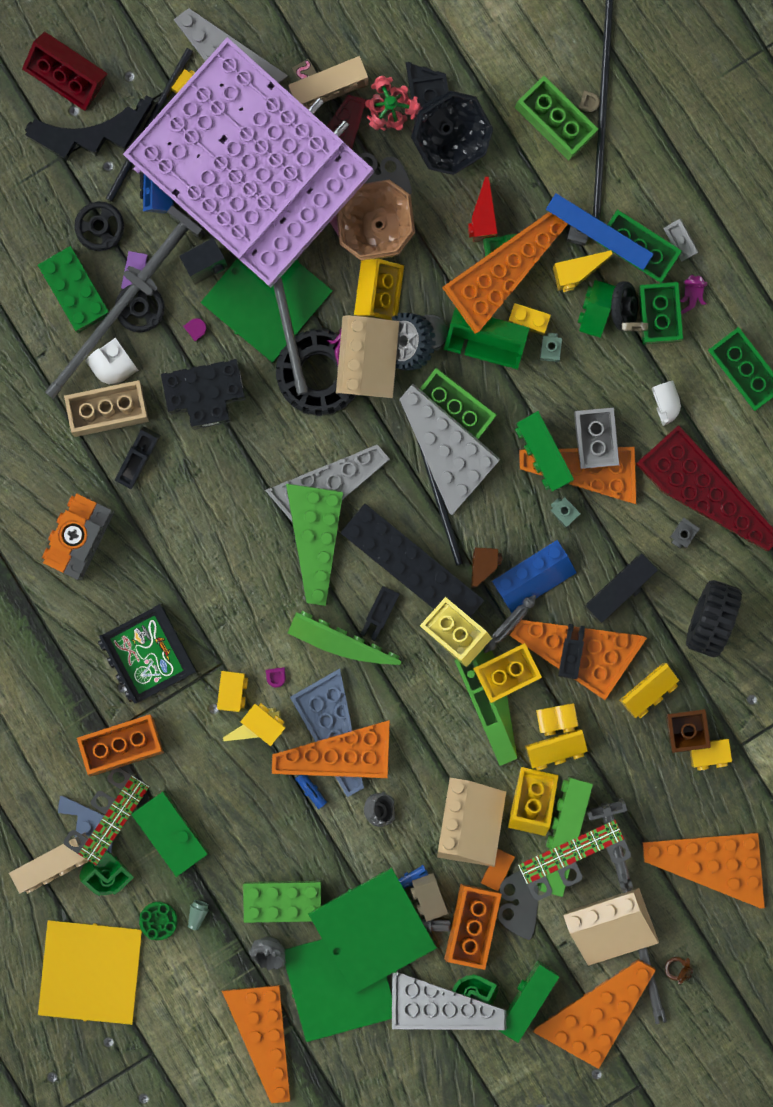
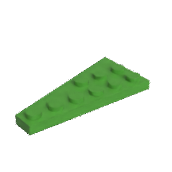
M286 483L306 603L326 606L343 492Z

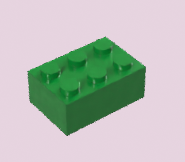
M679 283L640 285L638 287L641 323H648V330L642 331L643 345L681 342L683 340Z

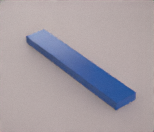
M555 193L546 208L550 213L642 270L645 269L654 255L557 193Z

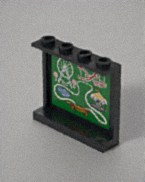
M162 604L154 606L152 609L99 636L100 640L98 643L102 651L106 650L109 655L107 658L111 668H116L118 672L116 678L120 685H125L127 689L125 695L129 702L133 701L134 704L197 672Z

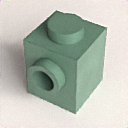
M565 497L562 500L557 498L551 504L553 508L550 512L565 528L580 515L578 510Z

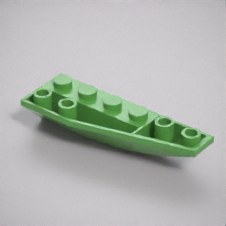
M301 611V613L296 612L288 630V634L317 648L342 657L378 664L400 665L402 662L398 660L400 656L390 651L387 655L381 652V647L373 643L371 646L364 644V639L356 635L351 638L346 635L347 631L337 627L336 630L329 628L330 623L321 619L318 622L312 620L313 615Z
M484 647L467 667L457 659L454 661L499 766L517 759L507 695L490 703L473 669L495 658L492 651L485 654L483 652Z

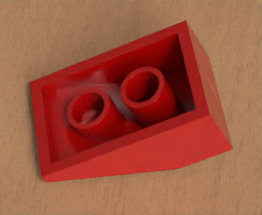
M489 177L484 179L471 223L468 224L469 238L473 237V242L497 237Z

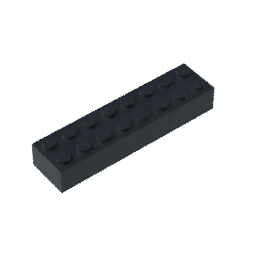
M365 503L341 532L346 539L432 609H435L446 597L466 615L471 617L484 601Z

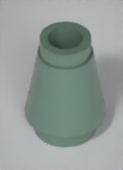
M194 900L193 904H190L188 928L199 930L209 911L207 903Z

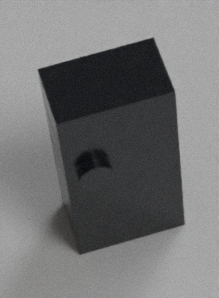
M214 238L179 256L194 285L214 274L222 272L228 267Z
M642 553L639 554L583 607L598 623H602L631 595L635 597L643 590L641 586L658 571L657 568Z

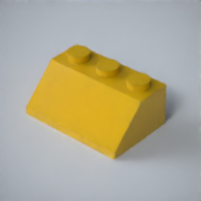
M382 259L361 260L354 310L355 316L392 320L393 316H397L404 265Z
M662 663L619 701L634 718H642L649 712L647 709L652 704L656 706L663 700V694L667 691L670 694L678 687L676 683L679 682V679L667 663Z
M581 729L525 746L531 768H536L537 771L548 768L547 764L554 762L555 765L566 762L565 758L573 756V759L584 757V753L588 752Z

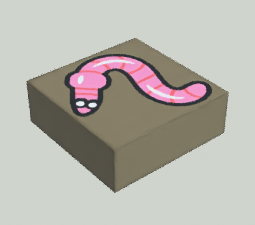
M309 59L292 68L298 80L316 74Z

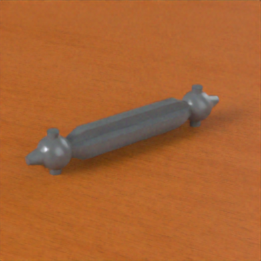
M536 595L526 597L523 604L518 606L492 636V640L485 646L483 651L485 654L489 651H494L497 644L502 642L527 614L528 608L534 606Z

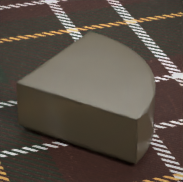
M622 323V330L647 331L648 323Z

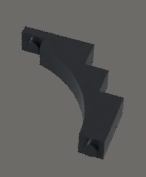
M146 95L144 99L141 98L136 106L137 111L127 106L115 117L101 124L86 128H61L34 119L33 122L30 121L26 126L25 135L28 139L66 161L76 145L97 156L106 140L126 151L155 102Z

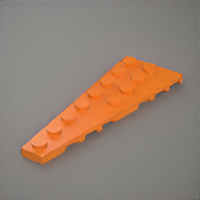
M548 212L442 287L475 334L490 320L496 310L504 303L506 298L518 286L568 223Z

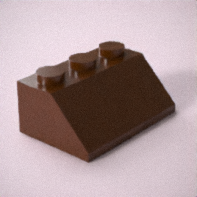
M476 547L473 549L471 588L477 587L497 569V566L501 565L502 553H498V549Z

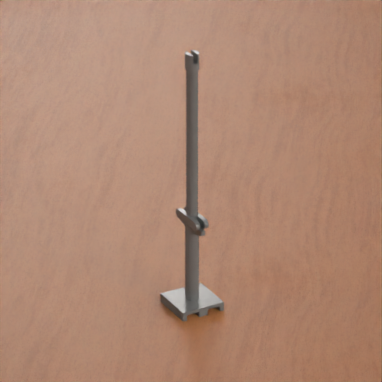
M171 206L167 212L179 224L142 270L131 266L127 267L128 270L124 272V276L132 282L131 286L57 379L45 391L52 399L61 391L63 385L137 292L142 290L148 296L153 295L154 291L156 292L158 288L150 277L185 233L189 231L199 240L205 236L204 231L174 206Z
M280 277L273 286L294 374L297 395H303L308 393L307 384L303 375L282 278Z
M620 798L615 803L609 804L605 802L601 803L599 807L586 808L589 820L603 818L604 825L615 820L614 814L627 811L623 798ZM617 846L613 850V855L618 859L624 857L622 846ZM626 861L615 864L621 890L623 893L631 891L633 885ZM647 947L639 949L640 960L652 966ZM653 974L647 984L655 1023L660 1024L658 1016H662L663 1023L667 1019Z

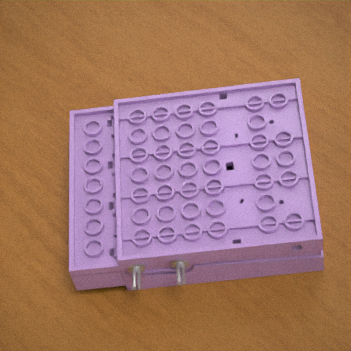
M228 37L123 153L135 165L133 169L138 174L140 172L144 173L270 288L374 173L373 168L339 138L349 126L346 121H343L332 132L313 115L324 103L323 100L318 98L307 109Z

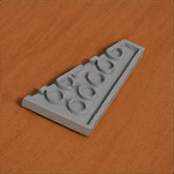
M190 8L174 19V22L204 61L228 37L279 84L288 78V75Z
M375 445L265 491L292 521L286 483L343 492V500L390 459L378 445Z
M399 972L392 973V1029L506 1030V1010Z

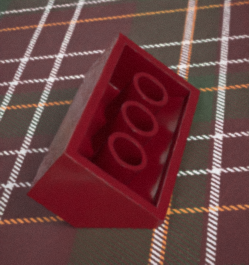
M45 31L33 41L22 70L84 111L90 106L108 73Z

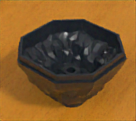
M448 91L441 96L433 98L418 110L411 139L429 170L454 175L486 155L493 127L476 96Z

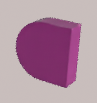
M198 318L190 320L183 326L195 342L206 332L205 323Z
M285 667L265 670L266 679L270 686L278 688L285 683Z

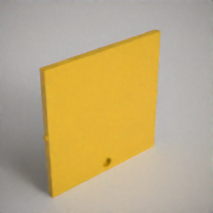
M48 920L38 1015L81 1019L85 1022L91 1020L132 1025L142 937L141 929L102 926L96 923L92 925Z

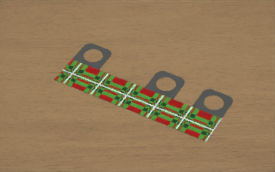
M121 768L113 769L107 777L108 782L122 790L117 798L114 799L103 791H98L91 800V805L105 815L89 839L79 832L71 830L63 841L66 847L95 865L98 864L149 788V786ZM116 772L122 773L125 777L124 782L116 783L113 780V774ZM99 796L107 798L108 805L106 807H99L96 804V799ZM73 835L78 836L81 839L80 846H71L69 838Z
M616 820L527 860L518 866L533 898L541 900L552 893L546 875L558 871L563 884L571 886L582 880V874L576 861L606 848L612 862L618 864L629 859L631 853ZM617 846H622L626 851L625 856L621 859L613 855V850ZM567 869H574L576 871L577 877L574 881L565 879L564 873ZM537 883H544L547 890L545 894L537 895L535 893L534 887Z

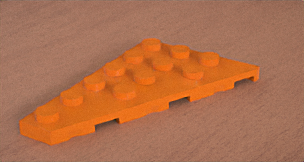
M521 620L509 636L521 644L525 643L528 649L559 669L568 626ZM580 627L573 628L571 639L578 640ZM585 628L578 678L574 680L606 700L647 638L640 635Z
M758 833L642 842L644 862L758 908H765Z
M639 959L636 960L629 967L619 971L618 974L609 980L607 979L574 1003L569 1004L557 1014L552 1015L548 1020L536 1026L533 1032L599 1069L656 969Z

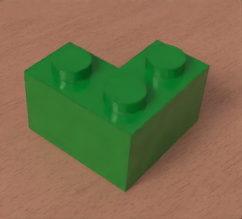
M594 280L592 287L588 286L582 307L585 309V312H580L577 322L581 324L580 332L601 338L611 310L612 294L616 286Z

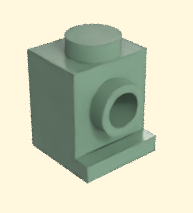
M547 333V336L542 337L540 360L560 361L562 338H558V334ZM553 343L555 349L550 350L548 344Z

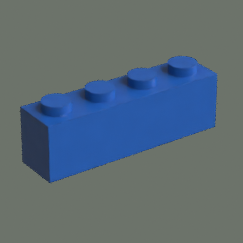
M144 174L143 211L167 213L170 207L174 206V200Z

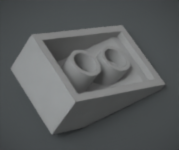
M614 408L575 411L574 419L580 468L619 465Z

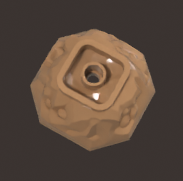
M390 179L363 184L336 214L340 245L360 260L398 255L415 234L411 195Z

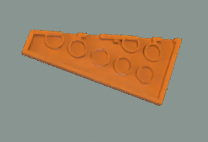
M390 720L272 754V774L388 778Z

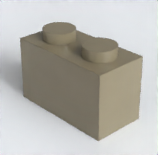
M434 873L412 881L414 888H411L414 900H419L420 904L417 905L420 916L424 915L426 922L448 914Z

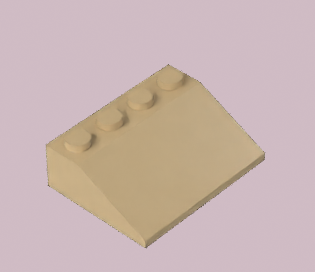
M350 315L343 316L336 393L393 398L399 321Z
M450 778L437 858L495 867L506 792L472 781Z
M639 888L569 910L563 915L569 933L588 966L659 943Z

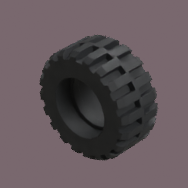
M711 580L706 584L688 628L686 646L689 649L713 658L721 654L731 635L741 605L742 593L738 588L716 580Z

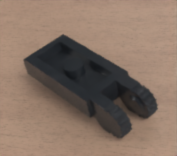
M382 585L360 635L364 636L367 634L370 623L377 625V628L373 632L371 640H376L397 601L399 593Z
M569 623L567 635L564 639L558 676L577 679L584 645L585 626H580L578 640H573L571 635L574 627L573 624Z

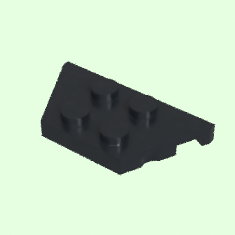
M406 62L410 96L412 100L414 96L417 97L420 109L433 98L449 91L445 73Z

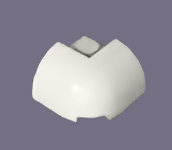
M116 338L102 348H98L85 360L96 377L106 384H119L139 371Z
M673 381L652 388L658 405L656 409L663 426L674 421L681 408L680 398Z

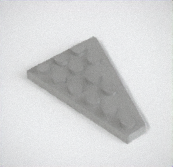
M412 384L400 398V401L449 513L453 515L498 463L500 458L418 387Z

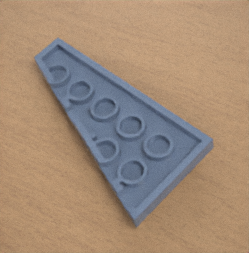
M340 669L290 697L315 742L353 731ZM335 776L347 797L364 788L362 777Z

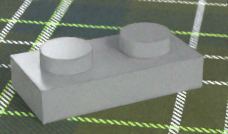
M678 219L663 228L670 242L682 250L679 256L681 262L699 253L682 219Z

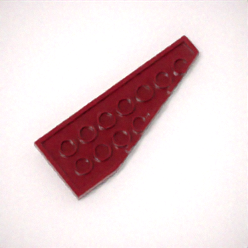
M679 425L636 463L662 493L765 551H769L773 547V527Z

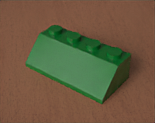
M539 411L516 423L517 428L515 432L519 439L523 438L526 444L523 447L527 455H532L535 461L532 464L536 472H541L544 478L541 481L545 489H550L552 493L571 483L574 478Z

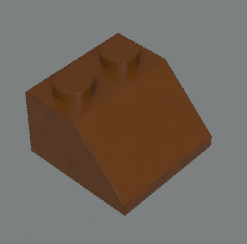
M705 709L666 715L672 753L711 748Z

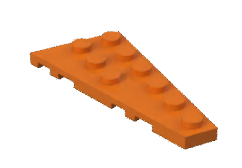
M618 447L619 465L585 469L580 468L578 448L558 449L574 478L569 485L636 505L635 447ZM519 450L520 470L542 476L541 472H536L532 464L535 462L532 455L528 456L525 450Z
M280 985L222 990L270 1102H290Z

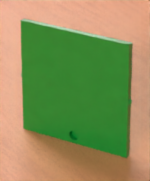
M237 258L200 303L229 326L235 335L241 336L273 363L281 350L286 346L274 286L270 288ZM298 259L281 276L295 336L333 292L302 266Z
M392 867L308 913L353 994L392 973H396L402 967L437 949Z
M322 939L285 949V966L293 992L292 998L296 1003L306 1042L392 1019V994L387 976L353 994Z

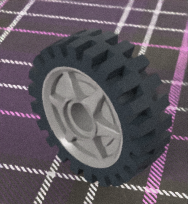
M399 313L397 316H393V321H399L395 368L402 370L422 368V365L425 366L427 364L426 360H430L432 357L429 353H434L435 350L431 348L432 345L436 344V341H432V338H436L435 333H431L434 330L433 326H430L429 320L418 314Z

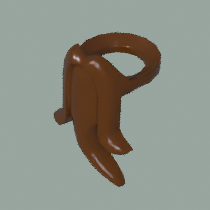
M680 957L670 958L665 964V973L668 978L678 981V984L689 980L693 973L690 959L686 958L685 961ZM674 961H679L684 966L679 976H673L669 972V965Z

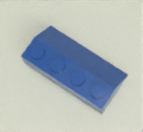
M556 540L491 582L510 612L513 613L518 606L523 604L526 597L536 595V598H538L577 572L564 549Z

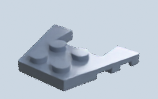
M60 796L58 813L77 815L76 831L80 834L86 833L89 838L104 815L65 796ZM113 842L111 843V845H110L109 848L107 849V851H109L111 854H112Z

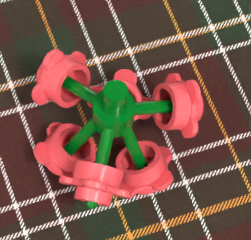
M379 76L375 79V83L371 85L372 89H376L378 93H384L386 96L384 100L379 94H374L372 99L365 102L366 107L371 111L372 117L368 115L367 118L370 120L369 125L372 129H382L385 131L384 125H386L387 128L392 127L397 131L402 130L404 122L407 121V116L402 115L399 111H395L397 107L405 108V114L411 115V119L415 118V114L420 109L417 97L414 96L413 100L408 97L407 86L391 88L392 77ZM389 110L392 113L388 115V121L386 122L383 117Z

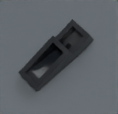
M146 427L140 430L115 478L116 482L129 489L133 488L161 435Z

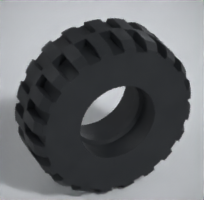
M314 328L309 329L310 331L298 333L295 340L301 366L313 355H325L336 364L338 375V365L334 353L338 343L330 344L328 340H335L339 333L324 328L323 330H316ZM287 344L281 350L276 363V379L283 397L295 409L308 415H331L347 407L356 397V395L336 393L337 377L335 382L327 389L314 390L307 386V394L297 395Z

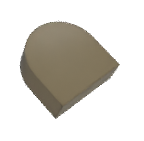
M584 90L578 109L587 113L595 112L600 105L599 97L594 93Z

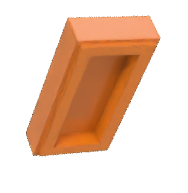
M497 848L495 867L488 866L481 884L499 891L500 885L515 856Z

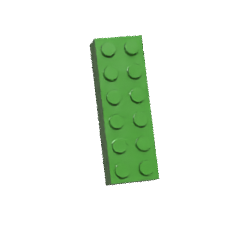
M569 776L567 780H563L561 791L564 793L562 799L559 798L557 802L558 816L553 817L551 828L554 830L552 836L549 835L546 847L549 848L548 851L579 837L593 786L592 783ZM567 869L564 873L566 880L568 879L570 869ZM558 871L546 875L552 889L551 894L563 897L565 885ZM537 883L539 890L546 892V885L544 883Z

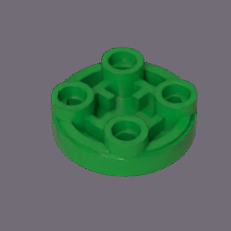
M161 901L148 904L142 910L139 917L141 931L151 940L167 939L174 933L178 924V917L174 908L168 903Z

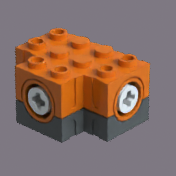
M76 493L75 497L71 496L67 504L69 507L68 511L65 510L64 513H60L56 522L59 525L56 530H52L48 538L51 547L50 549L46 548L42 558L44 559L43 564L82 581L115 512Z

